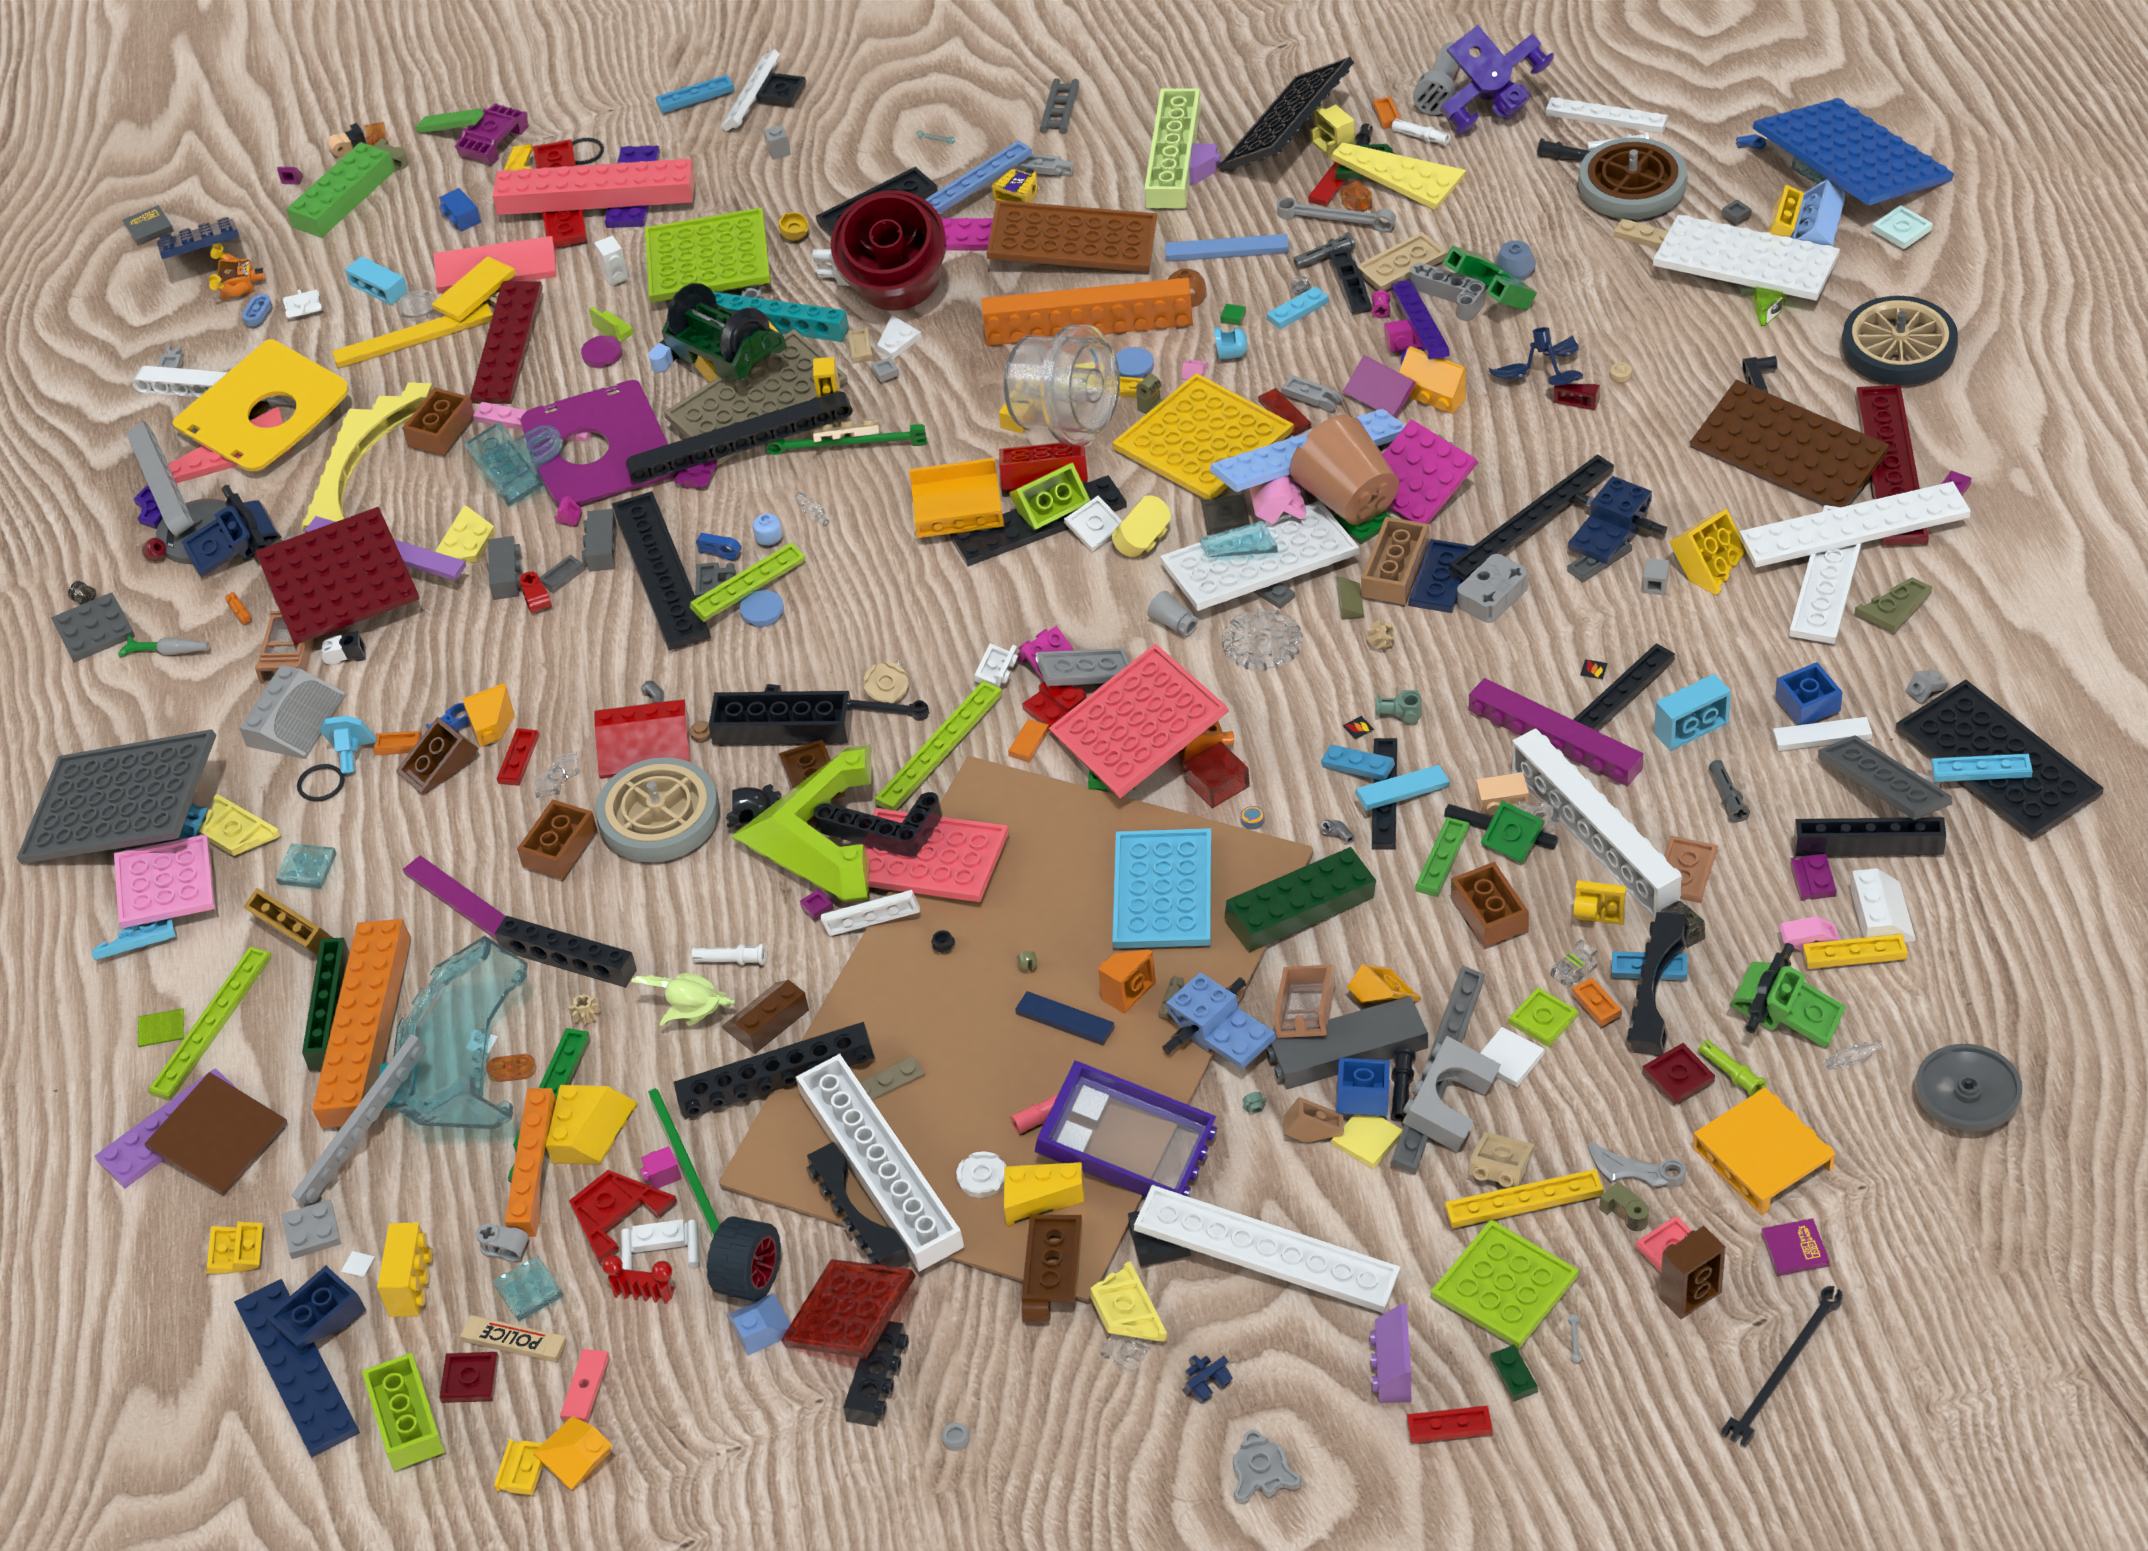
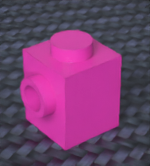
M669 1146L641 1157L643 1168H640L644 1182H650L652 1187L659 1189L682 1179L678 1164Z

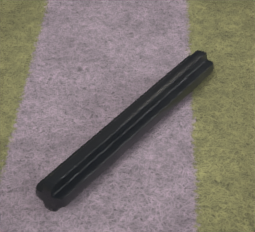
M1448 804L1444 811L1446 818L1469 822L1470 825L1486 830L1493 819V816ZM1540 831L1534 844L1555 849L1558 837Z

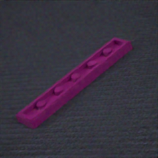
M421 855L403 868V872L407 877L497 940L495 932L505 918L504 914Z

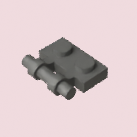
M718 562L697 564L696 599L722 584L723 582H719V579L727 581L736 575L735 565L727 563L726 568H720Z

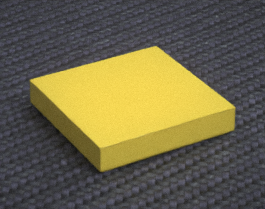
M1354 1114L1344 1125V1133L1332 1139V1145L1374 1169L1398 1142L1402 1129L1378 1115Z

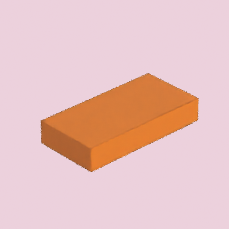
M1391 97L1372 100V107L1382 129L1391 128L1396 118L1401 120Z
M1027 719L1008 750L1009 756L1030 762L1047 735L1049 725Z
M421 731L376 733L377 740L374 743V754L410 753L421 739Z

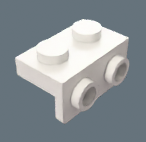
M990 643L974 675L973 681L978 683L985 681L999 688L1002 683L1006 684L1011 673L1008 669L1009 667L1014 668L1018 655L1015 654L1017 646L1012 645L1010 651Z

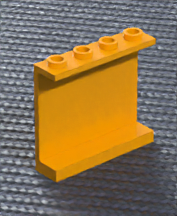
M995 457L909 469L917 538L1004 526Z
M1766 1087L1693 1133L1692 1148L1761 1216L1770 1210V1200L1773 1196L1821 1165L1828 1171H1831L1834 1167L1835 1153L1832 1147L1822 1142L1811 1127H1807L1802 1123L1797 1114L1789 1110L1781 1102L1780 1098L1776 1094H1772Z

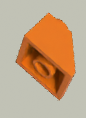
M1150 950L1114 953L1108 960L1103 961L1098 968L1102 1000L1125 1014L1156 983L1153 952Z

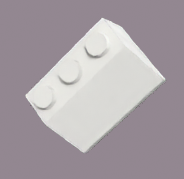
M1877 868L1852 871L1850 891L1863 938L1903 934L1905 942L1915 941L1900 882Z

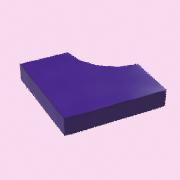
M145 486L134 498L135 504L141 507V513L137 519L139 524L157 529L163 517L150 487Z

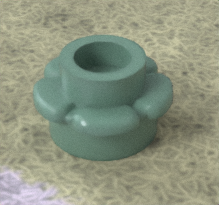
M1253 1092L1243 1097L1244 1105L1242 1107L1245 1111L1255 1114L1264 1109L1267 1100L1263 1098L1261 1092Z

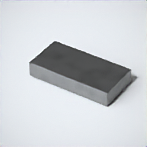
M569 555L539 578L544 588L554 594L586 570L585 564Z

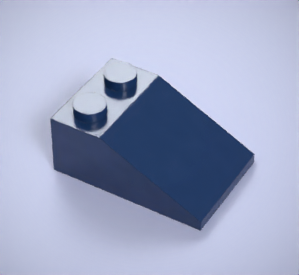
M325 1265L266 1318L294 1345L301 1348L347 1327L366 1308L358 1293Z

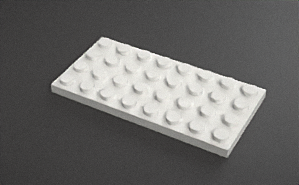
M1678 215L1654 257L1653 266L1817 301L1839 257L1840 249L1830 245H1820L1810 241L1792 239L1787 236L1782 237L1768 232H1758L1749 228H1739L1729 224L1711 222L1706 219L1701 220L1687 215Z
M1318 501L1305 506L1307 514L1302 520L1291 514L1283 513L1275 524L1263 520L1160 556L1161 564L1195 609L1199 611L1309 573L1324 566H1329L1344 559H1349L1360 553L1359 546L1323 503Z

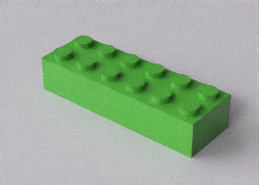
M362 142L358 143L286 208L291 226L319 238L324 237L395 171L390 152Z

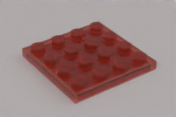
M831 1259L781 1341L785 1347L867 1359L916 1275L912 1269Z

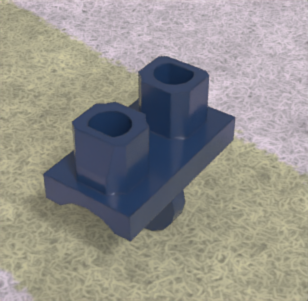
M1196 1355L1190 1357L1189 1363L1191 1367L1185 1370L1189 1377L1195 1373L1197 1375L1186 1382V1387L1182 1389L1185 1395L1192 1394L1195 1399L1203 1403L1213 1394V1391L1207 1385L1209 1380L1213 1379L1220 1389L1228 1385L1233 1377L1226 1367L1229 1361L1225 1356H1222L1207 1368L1205 1366L1211 1362L1208 1356L1203 1357L1201 1360Z

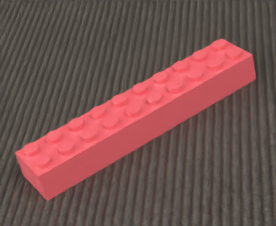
M682 158L677 160L503 170L496 172L492 197L497 215L693 202L695 173L692 159Z

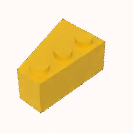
M1082 1162L1004 1167V1212L1007 1227L1014 1225V1221L1030 1217V1215H1038V1213L1051 1209L1054 1212L1084 1202Z

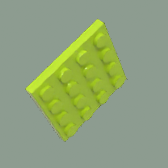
M1491 1219L1432 1288L1431 1297L1511 1345L1515 1344L1516 1348L1520 1349L1579 1277V1269Z

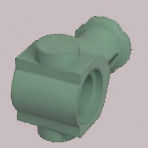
M1403 690L1395 698L1376 696V716L1395 714V717L1399 718L1403 723H1418L1422 716V699L1419 691Z

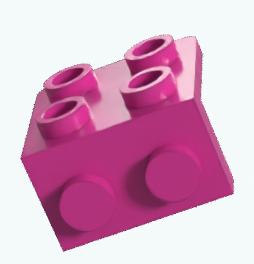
M1057 626L1049 631L1044 629L1035 636L1037 639L1032 642L1028 640L1018 647L1020 650L1017 654L1019 664L1028 660L1043 681L1044 678L1036 661V652L1074 650Z

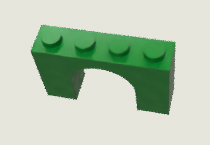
M1452 245L1442 263L1457 274L1479 280L1489 286L1486 294L1502 304L1528 311L1538 293L1483 255Z

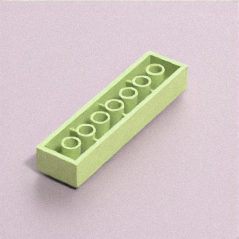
M1200 89L1160 90L1144 188L1146 208H1186L1190 185L1189 167L1193 143H1196L1201 112Z

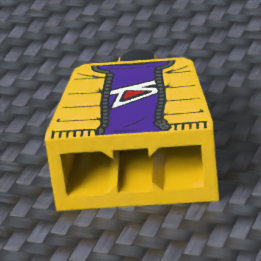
M1028 168L1025 172L1015 169L1010 170L992 185L994 202L1002 200L1032 203L1038 193L1036 172L1031 168Z

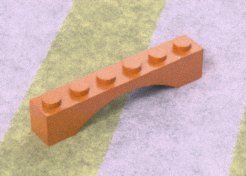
M527 1088L505 1224L508 1228L521 1229L529 1237L537 1236L539 1224L542 1163L556 1104L552 1088Z

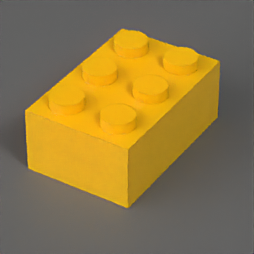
M419 1222L389 1223L377 1285L388 1317L419 1316L421 1306L425 1304L424 1285L429 1282V1271L427 1268L428 1263L432 1262L433 1252L432 1248L428 1247L427 1235L423 1233Z

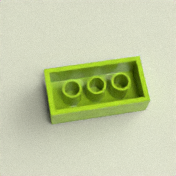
M411 1352L362 1370L385 1451L393 1471L445 1453L413 1353Z

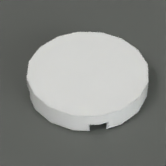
M986 1151L975 1152L969 1155V1158L965 1161L963 1159L959 1163L956 1171L958 1185L962 1192L970 1197H991L999 1193L1004 1187V1167L1006 1164L994 1153Z

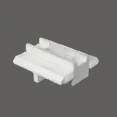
M298 290V294L284 297L283 299L288 319L322 311L317 290L301 293V290Z

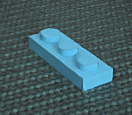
M1315 286L1267 313V320L1280 330L1329 303V296Z

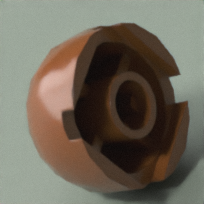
M1193 269L1175 271L1168 279L1189 277L1191 307L1200 305L1203 302L1202 299L1207 296L1204 278Z

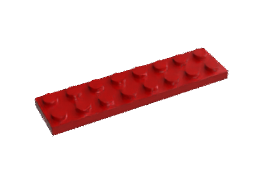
M571 139L533 146L536 169L576 166ZM583 209L542 212L546 237L552 236L555 248L587 242Z

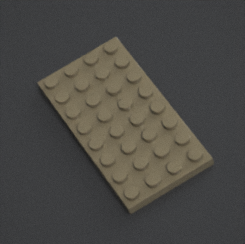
M793 329L784 335L787 349L781 353L772 352L768 357L757 362L750 369L749 374L742 380L728 381L718 377L664 411V417L686 438H690L815 399L817 394L813 378V359L826 357ZM836 366L839 385L842 386L848 382V376ZM737 453L716 459L714 461H716L717 466H719L720 464H722L729 458L733 457Z

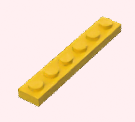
M1593 1169L1446 1201L1445 1210L1453 1229L1491 1219H1499L1599 1197L1603 1194L1604 1189L1597 1170Z

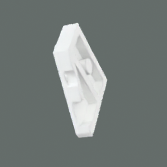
M892 316L877 344L878 352L893 360L922 338L921 332Z

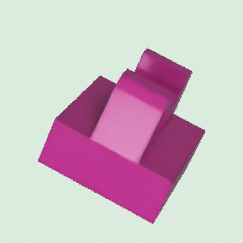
M568 495L562 498L557 509L558 515L554 519L559 524L567 523L572 527L578 523L582 508Z

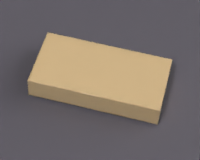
M868 328L847 331L852 363L873 360Z

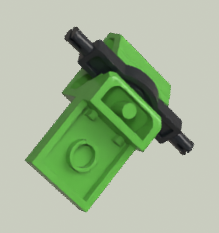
M1785 943L1782 952L1775 954L1772 963L1752 962L1746 968L1729 1006L1750 1017L1745 1026L1746 1031L1755 1033L1759 1023L1773 1031L1782 1022L1826 1048L1831 1041L1846 1006L1804 982L1806 975L1791 967L1789 959L1795 949L1794 945Z

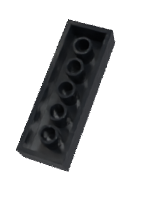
M714 692L708 725L712 744L812 743L822 739L824 743H848L853 712L850 692Z

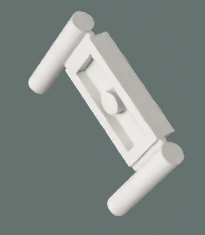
M682 1219L632 1226V1230L622 1229V1269L632 1270L633 1252H646L688 1245V1266L691 1268L698 1267L697 1221L689 1220L687 1223H684Z

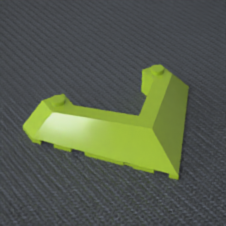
M871 744L846 748L731 836L732 839L737 842L741 841L748 845L751 850L764 857H769L772 862L795 875L812 881V884L820 889L835 894L843 902L868 900L869 859L863 844L839 847L808 825L807 821L814 815V809L818 805L823 803L830 804V800L838 792L842 793L848 787L871 784Z

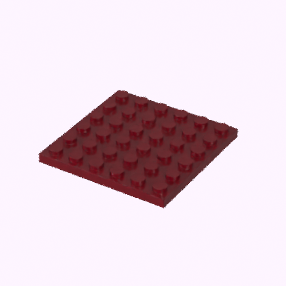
M379 506L255 551L294 645L420 599Z

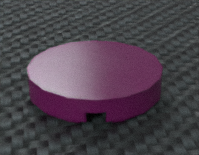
M606 335L589 339L581 348V355L585 364L594 368H603L609 363L613 365L623 354L619 340Z

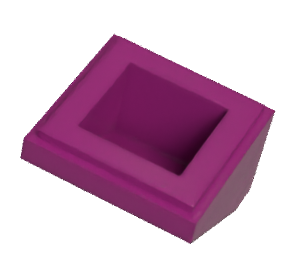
M277 167L281 184L301 183L303 174L296 167Z

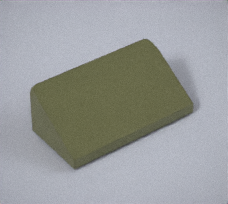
M1337 577L1342 619L1364 617L1360 583L1343 577Z

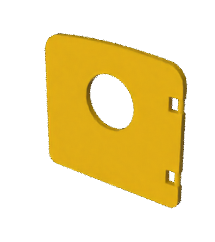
M268 339L175 417L172 423L177 431L188 435L194 441L228 461L234 462L240 468L246 471H258L279 458L318 425L347 396L349 387L346 380L278 341ZM274 395H285L295 400L296 410L294 414L281 425L261 428L249 421L251 409L264 398ZM196 428L199 431L194 434L190 430ZM239 453L242 457L237 459L234 455Z

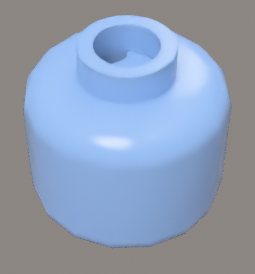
M765 513L759 515L753 521V532L758 543L771 546L782 538L781 522L776 515Z

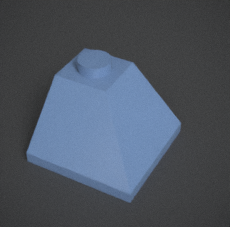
M775 1293L726 1314L747 1356L795 1334V1330Z

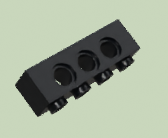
M873 1318L843 1406L846 1422L877 1427L880 1417L883 1418L887 1409L886 1399L893 1392V1378L895 1372L898 1373L901 1368L902 1359L900 1356L902 1350L907 1349L909 1335L905 1333L903 1323Z

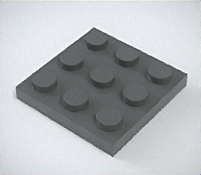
M113 592L51 617L73 663L127 641L128 635H131L132 638L135 637Z

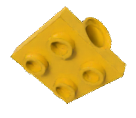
M1577 880L1573 910L1575 919L1624 925L1626 886Z

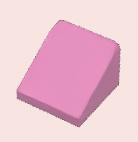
M1192 359L1187 360L1183 363L1182 378L1188 380L1195 373L1204 377L1209 363Z

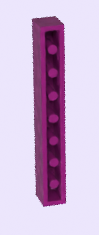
M1483 678L1469 694V711L1475 715L1486 718L1494 724L1500 725L1521 736L1536 728L1542 735L1547 736L1550 743L1556 749H1559L1565 757L1615 782L1628 787L1643 769L1644 753L1486 678Z

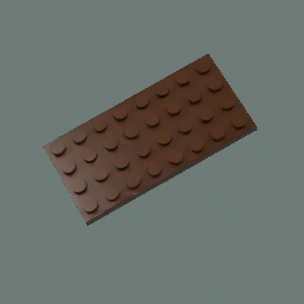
M1737 379L1690 441V447L1820 505L1840 508L1851 504L1890 450L1887 443Z

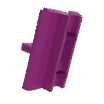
M713 460L681 470L674 482L678 485H685V489H688V487L696 488V490L699 487L705 488L715 470L717 462Z

